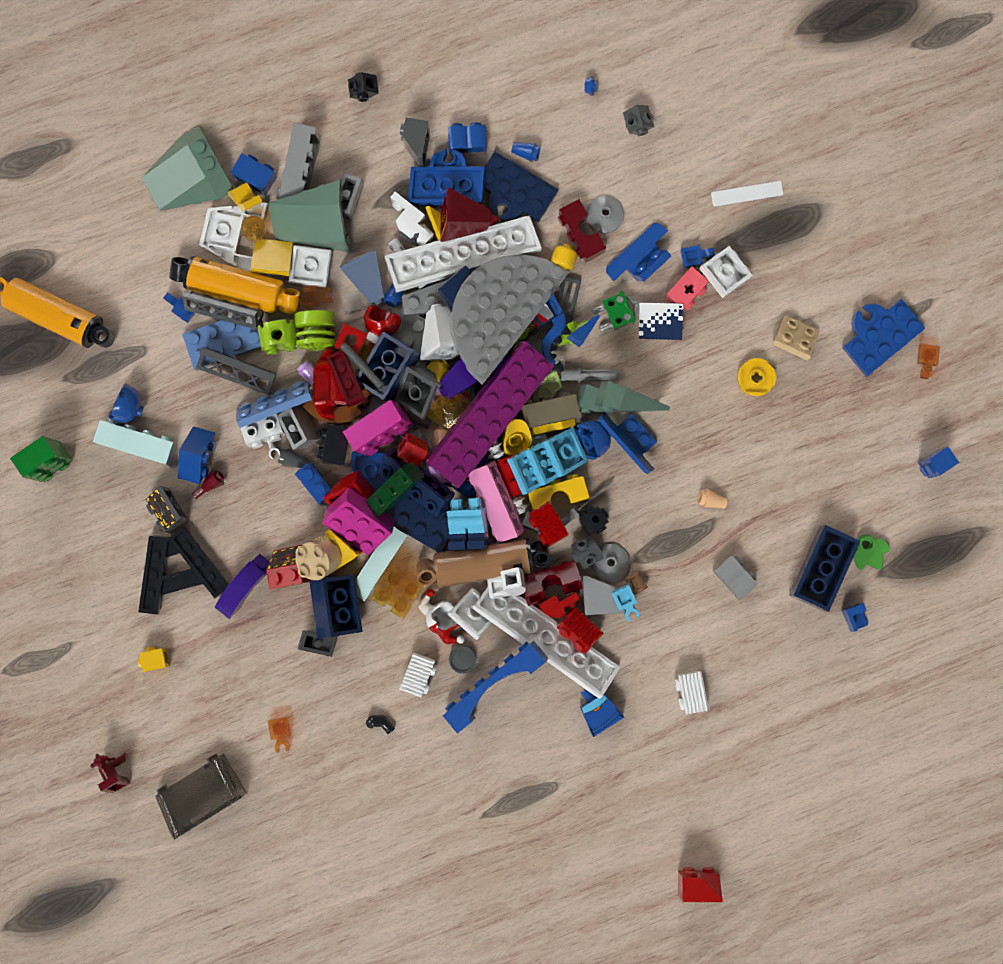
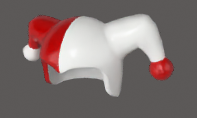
M428 589L418 605L421 612L426 616L428 628L433 633L438 634L446 645L457 642L463 643L465 641L464 636L453 637L451 635V631L459 626L458 623L448 616V613L455 606L447 600L439 602L434 606L429 604L430 597L434 596L435 592L433 589Z

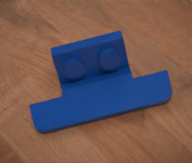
M659 223L652 224L606 267V274L612 281H615L627 270L637 281L644 282L671 257L667 250H660L655 244L668 230Z
M604 412L598 418L602 426L644 473H651L655 468L643 454L655 445L657 441L633 414L617 426Z

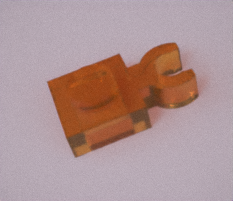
M318 286L299 288L301 308L320 306V301L325 303L333 302L332 298H325L326 293L332 292V289L329 287L322 289V291H319Z
M288 717L268 720L271 740H277L275 744L276 753L280 752V744H284L286 751H289L290 743L286 740V737L291 736Z

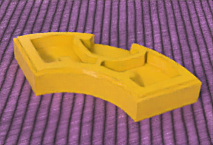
M573 418L529 429L532 436L573 427L576 424Z

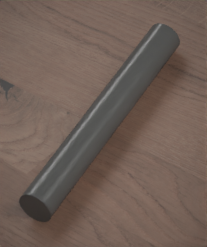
M347 343L340 347L378 389L385 385Z

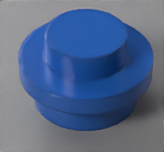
M591 76L585 80V93L593 96L598 91V80Z

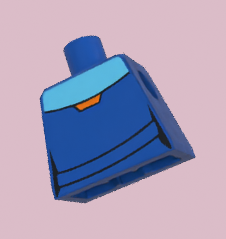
M586 689L581 692L586 703L581 705L580 708L593 737L625 718L605 694L599 699Z

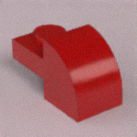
M576 592L561 601L554 595L539 604V607L550 617L562 618L567 616L564 608L567 607L569 610L578 605L577 600L580 598Z

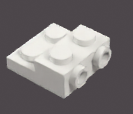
M730 246L699 268L722 298L739 288L753 276L750 273V269L742 263L738 254Z

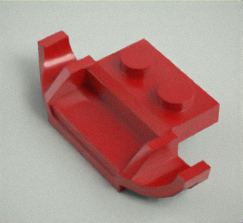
M325 348L313 369V405L322 418L330 420L335 419V404L346 405L326 356L335 353V348Z

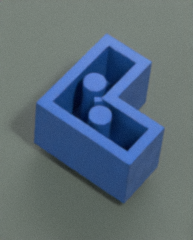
M192 427L179 449L178 479L200 484L202 479L207 477L209 472L207 463L210 459V453L215 451L217 445L215 432Z

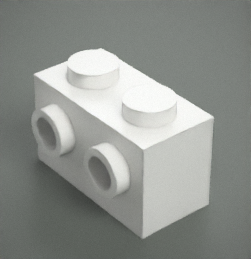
M278 413L241 428L245 443L249 448H259L269 440L270 442H276L281 440L282 436H285V432L277 418Z

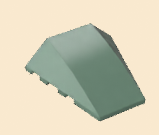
M341 179L269 202L275 240L352 253L350 235L345 233L341 200L343 199Z

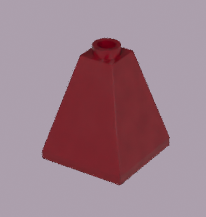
M447 188L440 209V242L487 231L488 227L493 225L494 216L490 214L489 208L451 188Z

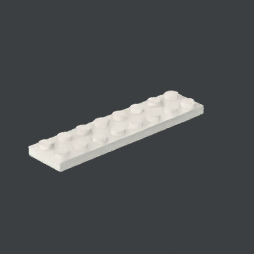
M525 216L489 226L488 230L445 242H440L439 240L385 256V262L395 291L400 292L452 277L463 266H467L471 271H474L479 266L495 258L541 252V245L530 216Z
M487 587L472 608L521 644H524L526 641L530 644L534 640L549 658L547 660L548 663L599 699L604 695L620 669L617 664L593 647L586 654L577 651L568 638H563L560 635L559 630L556 628L559 625L558 622L534 605L528 606L526 600L520 595L514 597L509 595L491 599Z

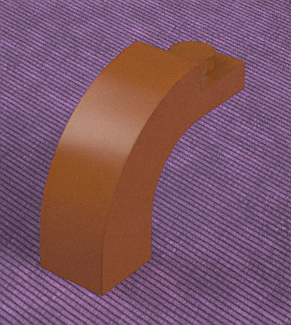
M364 389L362 392L366 400L349 408L347 405L334 407V420L324 419L318 414L313 405V397L303 407L314 418L325 424L346 425L364 415L359 409L361 407L365 408L371 402L370 398L372 395L368 390Z

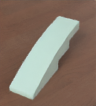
M393 527L392 534L374 550L355 580L357 596L364 602L408 537L397 528Z

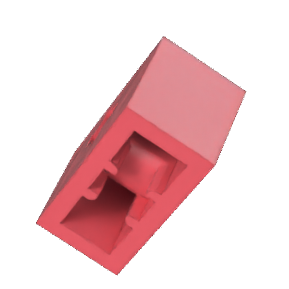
M691 267L667 293L665 299L671 304H683V311L685 309L689 311L696 303L694 301L696 296L699 295L701 297L707 291L706 285L709 281L695 268ZM688 288H690V289H691V292H689L688 294H686V293H685V290H687Z

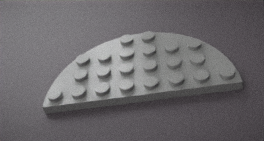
M508 255L486 262L466 278L454 299L450 319L451 335L456 352L465 363L466 369L482 385L569 274L566 269L563 270L554 262L536 256Z

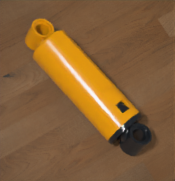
M191 256L189 260L183 257H173L171 259L169 278L175 282H183L184 289L263 310L271 314L277 313L278 310L288 314L297 312L300 292L292 288H285V284L281 280L197 256Z
M0 277V286L4 285V289L0 292L1 305L4 309L85 348H90L94 343L100 347L107 348L114 343V334L103 326L102 317L20 278H14L8 282ZM106 333V338L100 341V335Z

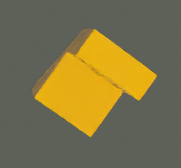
M248 182L227 192L241 211L249 210L263 202L259 195L255 196Z

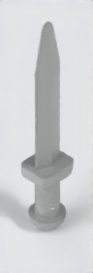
M614 480L600 489L576 510L574 508L570 509L568 514L561 519L563 525L565 526L573 519H577L580 516L578 512L603 493Z

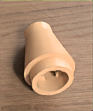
M706 489L700 491L697 503L704 508L725 509L728 499Z

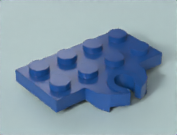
M446 149L437 154L434 153L429 167H411L408 202L412 205H442L447 188H451L483 205L486 168L485 166L467 167V162L462 153L454 149L452 150L454 159L450 163H445V159L448 156Z
M902 299L897 301L888 310L877 304L863 306V310L870 313L868 321L862 318L860 311H856L851 325L856 336L842 348L865 377L869 376L925 329L924 325Z

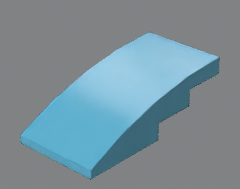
M574 427L561 431L507 459L523 495L548 484L558 477L566 475L588 462Z

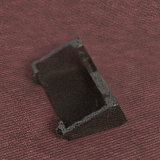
M217 753L206 759L207 764L170 787L166 784L156 790L158 793L155 795L156 801L174 840L247 794L224 753L220 756Z

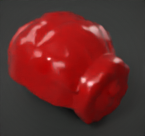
M375 305L368 306L363 316L365 328L368 332L379 337L383 332L388 335L394 334L400 328L401 318L398 314L391 313Z

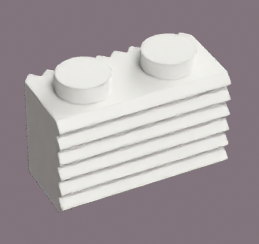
M413 652L400 690L422 697L423 693L427 695L431 685L428 683L430 675L434 676L438 666L435 665L436 660Z
M702 671L677 675V679L674 682L676 691H680L681 699H678L680 711L683 710L685 714L708 711L709 707Z

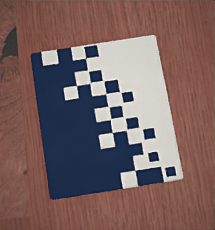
M640 303L639 339L682 340L683 304Z

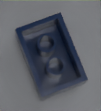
M383 332L365 363L385 385L378 389L361 370L356 377L359 385L386 402L389 400L395 401V396L407 366L416 365L420 359V353Z
M354 574L309 581L318 639L363 632Z

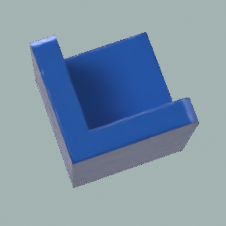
M858 603L842 610L850 632H856L859 628L868 625L864 611H867L864 603Z

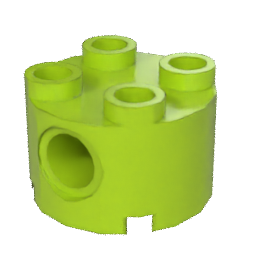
M286 319L263 323V328L261 325L257 327L261 350L265 351L267 355H275L279 350H285L286 352L297 350L295 343L298 337H296L297 329L294 320H290V323H287ZM278 335H282L280 339L275 340Z

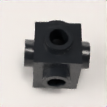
M359 72L354 77L348 79L350 98L358 99L359 102H366L369 98L379 94L377 75Z
M593 506L583 511L584 516L578 519L588 536L595 531L599 534L607 529L606 524L609 523L607 520L609 515L604 508L600 509L599 506L595 509ZM592 517H596L598 522L594 523Z

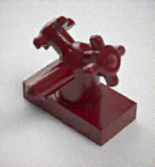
M124 753L117 758H109L107 755H95L96 757L93 763L90 764V767L94 768L96 766L99 769L103 782L97 785L101 792L114 794L130 784L128 778L118 775L115 767L126 762L128 754Z

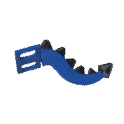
M551 295L547 303L557 317L552 319L553 326L542 340V354L554 365L552 370L563 372L564 367L561 361H555L554 359L557 355L551 352L557 350V346L553 343L560 344L562 342L561 335H568L570 333L566 325L572 322L574 318L565 313L561 314L563 310L555 296Z

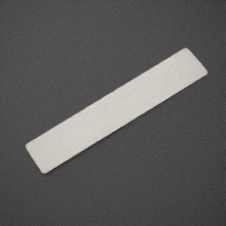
M781 181L711 192L714 207L783 195Z

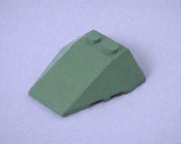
M200 126L183 134L142 177L160 211L183 207L187 204L219 200L227 196L228 191L234 189Z

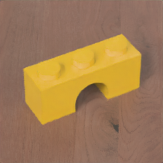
M578 474L567 477V481L560 482V479L549 482V486H540L528 493L532 511L548 501L551 503V496L557 492L566 494L570 504L588 500L589 494L584 477H579Z

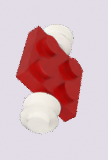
M496 440L488 450L490 452L488 459H495L519 515L526 512L525 508L528 505H524L522 502L525 497L518 496L522 492L507 459L516 454L502 458L501 456L504 455L505 451L500 448L502 442L498 443Z

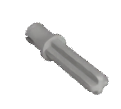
M578 367V369H564L563 372H560L561 381H578V383L580 381H615L618 378V372L616 369H580Z

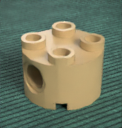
M323 536L316 537L296 549V564L301 577L320 580L336 571L341 563V553L339 547L331 542L333 540Z

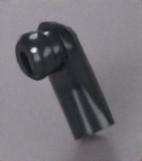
M371 715L366 720V726L370 729L382 727L387 734L395 729L384 715Z

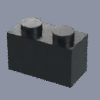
M326 424L324 428H321L319 438L322 439L321 447L318 446L316 458H319L318 463L344 466L348 440L343 431L348 429V427Z

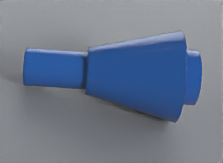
M464 481L459 488L452 486L449 482L443 483L454 488V490L468 499L477 495L470 481Z

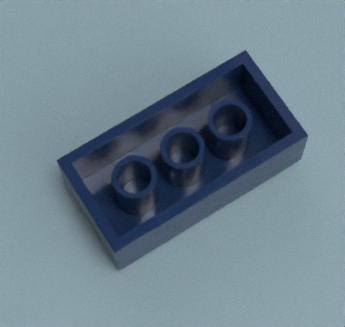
M821 525L789 596L821 611L829 612L861 541L827 525Z

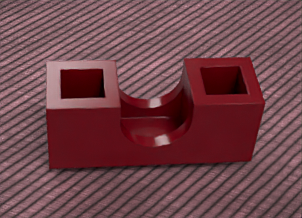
M580 199L559 209L558 221L562 227H566L568 231L566 233L571 243H575L577 247L575 251L580 260L583 259L587 263L606 252V246L598 232L592 235H584L579 231L578 226L588 219V214Z
M574 560L524 575L526 585L524 595L528 606L546 601L545 589L552 584L560 585L563 588L564 594L583 589L581 577Z

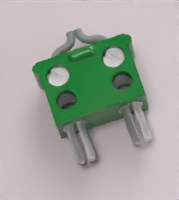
M620 291L619 294L603 300L602 305L592 309L594 315L606 310L610 322L599 326L601 332L614 328L615 331L631 323L635 324L634 316L637 314L639 303L630 296H625L623 291ZM627 299L635 304L634 313H632ZM610 302L614 303L613 306H609L608 304ZM620 319L622 322L617 324L616 320Z

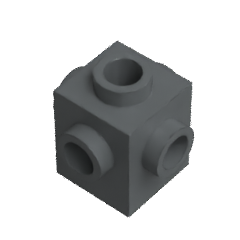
M635 105L623 112L629 134L643 136L648 133V130L654 128L653 116L650 113L649 106Z
M592 535L571 545L573 549L571 556L576 564L580 563L583 569L604 559Z

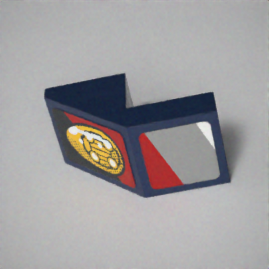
M547 302L528 325V337L524 341L537 334L540 328L557 317Z

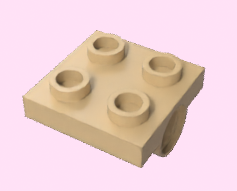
M785 315L775 334L773 345L808 361L820 331Z

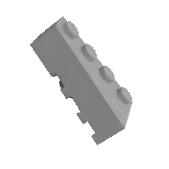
M293 123L285 169L281 177L282 185L278 189L277 199L295 195L309 189L321 141L316 127Z

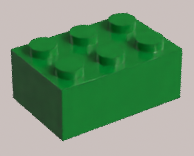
M41 436L10 457L23 478L39 482L51 480L54 477V473L67 469L70 466L69 463L73 461L60 441Z

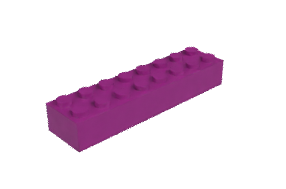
M519 341L424 463L452 486L459 488L553 369L554 365L526 341Z

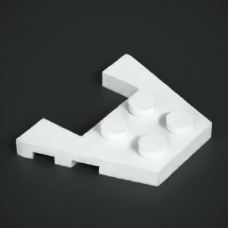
M263 202L246 211H241L238 206L208 208L199 245L236 268L251 272L252 257L237 254L244 220L247 217L265 221L268 204Z

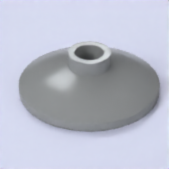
M597 197L591 201L587 208V221L591 228L597 232L610 233L618 229L622 224L624 218L623 207L613 197ZM608 210L609 214L603 215L602 211Z
M616 544L600 546L599 549L604 559L591 565L594 574L606 582H615L622 579L628 572L630 565L628 554L622 547ZM609 559L614 560L612 567L607 564Z

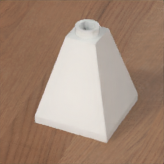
M434 304L426 313L420 358L421 360H451L459 356L451 335V311L448 307H442V304Z

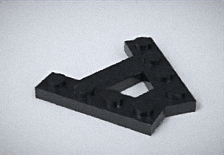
M185 526L181 527L169 538L149 536L139 613L159 615L161 597L165 594L204 584L210 594L216 599L228 587L229 583ZM181 554L191 567L187 570L165 575L167 557Z

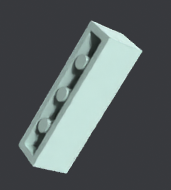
M107 419L106 422L99 421L93 439L94 443L168 466L171 465L177 444L173 443V439L162 435L160 439L154 437L155 433L143 430V433L137 432L136 427L125 424V427L118 426V422Z

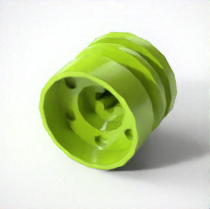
M308 310L294 314L295 327L304 330L296 333V337L300 339L295 343L296 348L309 351L334 348L336 341L332 338H335L336 334L327 331V329L335 327L334 312Z

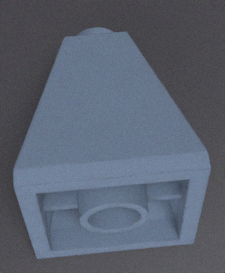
M375 250L340 266L343 273L370 304L378 305L384 302V293Z

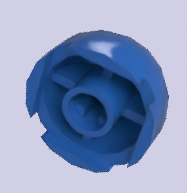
M124 383L108 418L116 422L128 423L135 416L140 417L144 408L141 406L142 398L140 393L135 388Z
M590 420L577 425L579 429L575 432L582 448H585L588 453L585 454L587 458L594 460L608 451L611 445V435L599 421Z

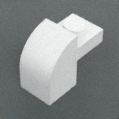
M519 567L500 571L501 576L487 579L491 599L509 595L514 597L526 591L524 572Z

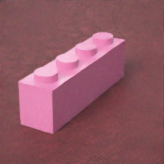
M495 460L475 467L469 474V481L475 488L476 496L481 498L482 507H486L485 514L492 528L493 536L498 543L518 537L525 530Z

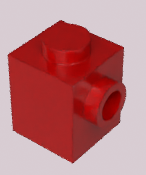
M409 433L405 435L397 447L398 457L402 458L407 464L413 461L417 467L429 455L427 442Z

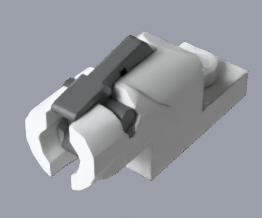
M394 192L390 197L393 203L392 206L398 212L403 211L396 220L397 227L401 231L400 237L416 247L431 243L435 234L423 224L426 220L425 215L398 193Z

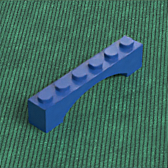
M534 640L530 644L527 641L518 648L519 653L515 656L510 654L503 660L505 663L500 668L498 665L488 672L490 676L486 680L482 677L474 684L475 689L471 692L467 689L459 696L461 698L459 702L455 703L453 701L445 708L447 711L442 716L457 734L476 718L473 715L475 708L488 688L499 680L515 673L528 671L532 674L549 659Z

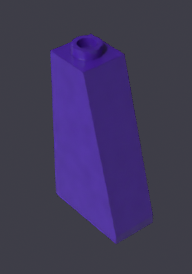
M504 356V358L501 360V362L497 365V367L491 374H493L498 369V367L505 360L506 356ZM460 358L441 379L438 389L444 398L447 396L448 400L479 381L466 369L465 363Z

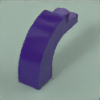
M261 554L257 555L252 561H249L222 593L215 608L230 619L242 607L244 601L256 585L267 575L266 569L269 561Z

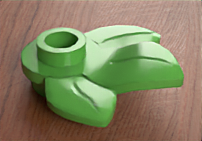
M861 535L857 539L861 542L854 555L856 567L862 570L868 564L872 568L882 569V554L891 550L889 545L882 539H874L870 535ZM863 541L868 542L867 548L863 547Z

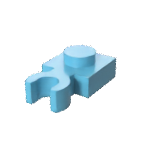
M629 584L611 592L619 611L625 609L624 616L627 621H630L628 616L630 612H635L637 617L640 616L638 609L632 606L637 601Z

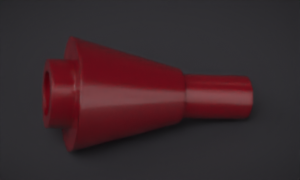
M211 470L201 486L192 493L193 497L198 499L205 492L224 485L223 480L225 478L223 474L218 470Z

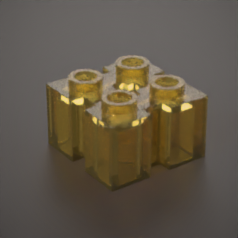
M390 566L383 577L387 582L383 587L378 585L370 599L383 607L389 604L392 606L390 610L392 613L405 619L413 607L409 604L412 597L418 599L425 586L413 578H410L409 581L405 580V573L394 566ZM400 587L403 594L401 597L398 596L396 598L393 590Z

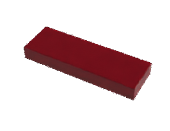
M340 350L326 356L347 407L349 408L366 400L346 353Z

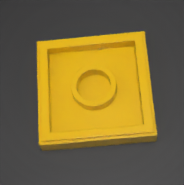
M255 238L251 272L289 276L293 242Z

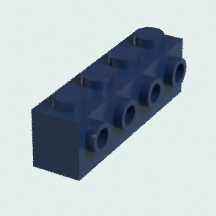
M394 448L384 455L377 472L386 479H389L400 467L407 463L398 457V449ZM418 466L425 477L407 495L435 517H438L448 509L455 493L422 467Z

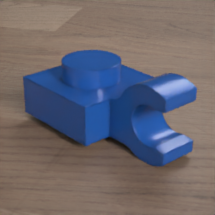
M696 245L680 249L684 269L703 265L702 259H710L715 255L714 247L700 250V246Z
M168 292L165 294L163 299L174 306L171 312L188 323L195 313L185 310L182 297L180 300H177Z

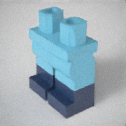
M480 497L469 498V508H463V498L451 499L450 510L447 511L449 527L448 550L485 549L490 546L485 514L486 507H482Z

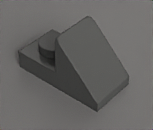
M302 630L297 649L332 657L337 638L318 639L317 633L310 630Z

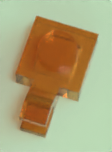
M919 345L917 364L923 365L920 373L921 379L932 377V366H937L939 363L940 346Z

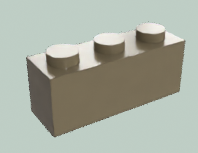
M569 392L557 394L558 398L551 399V396L540 398V402L536 403L533 400H528L518 412V417L524 420L529 428L580 417L576 394L569 395Z

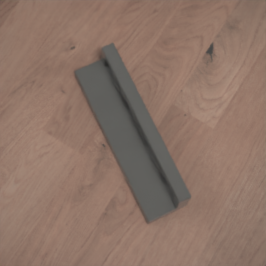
M191 291V293L184 292L182 295L185 310L257 330L264 316L263 310Z
M205 346L201 347L200 357L196 366L197 369L269 395L277 373ZM204 357L213 359L215 366L211 368L201 366ZM223 364L229 365L234 372L225 375L219 366ZM238 372H248L252 379L246 382L241 381ZM261 377L269 380L267 389L260 388L256 379Z

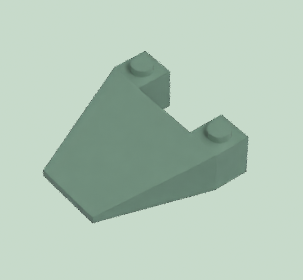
M609 381L601 382L600 388L588 384L580 385L577 394L579 411L587 415L602 412H656L670 410V406Z

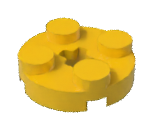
M761 358L748 360L740 367L737 373V383L740 390L752 397H760L767 394L776 382L774 368ZM755 373L761 376V380H758V383L754 382L751 378Z

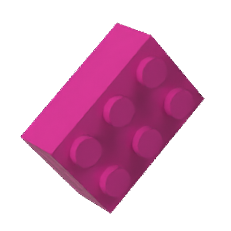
M389 400L343 431L354 452L371 456L377 453L378 448L382 445L392 443L397 435L408 432L410 430L409 427L414 424L401 404Z
M349 487L326 509L322 524L366 555H369L392 534L395 519L387 513L377 517L366 503L367 499Z

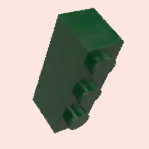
M412 461L400 467L366 500V503L378 517L389 511L425 476Z

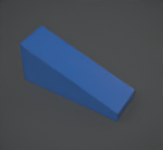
M600 315L594 316L570 334L567 339L580 347L595 326Z

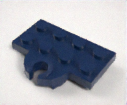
M495 151L485 165L484 190L490 193L488 199L490 211L496 215L497 208L505 206L508 211L502 214L501 221L518 219L524 213L535 221L540 222L559 189Z
M407 494L389 511L385 512L395 519V528L438 553L442 551L449 539L447 513L443 512L438 517H435Z

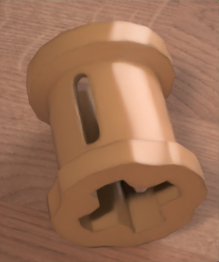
M639 570L624 578L629 583L634 595L648 588L647 585H644L639 575Z

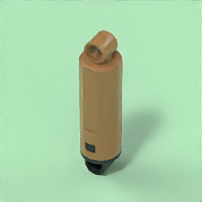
M528 538L490 544L485 549L467 548L435 553L433 555L434 561L431 559H421L418 561L416 572L417 580L420 584L431 585L437 579L438 586L445 587L501 576L500 571L517 567L521 568L524 574L534 573L533 564L537 567H546L551 563L552 557L547 544L543 546L541 541H536L530 547Z

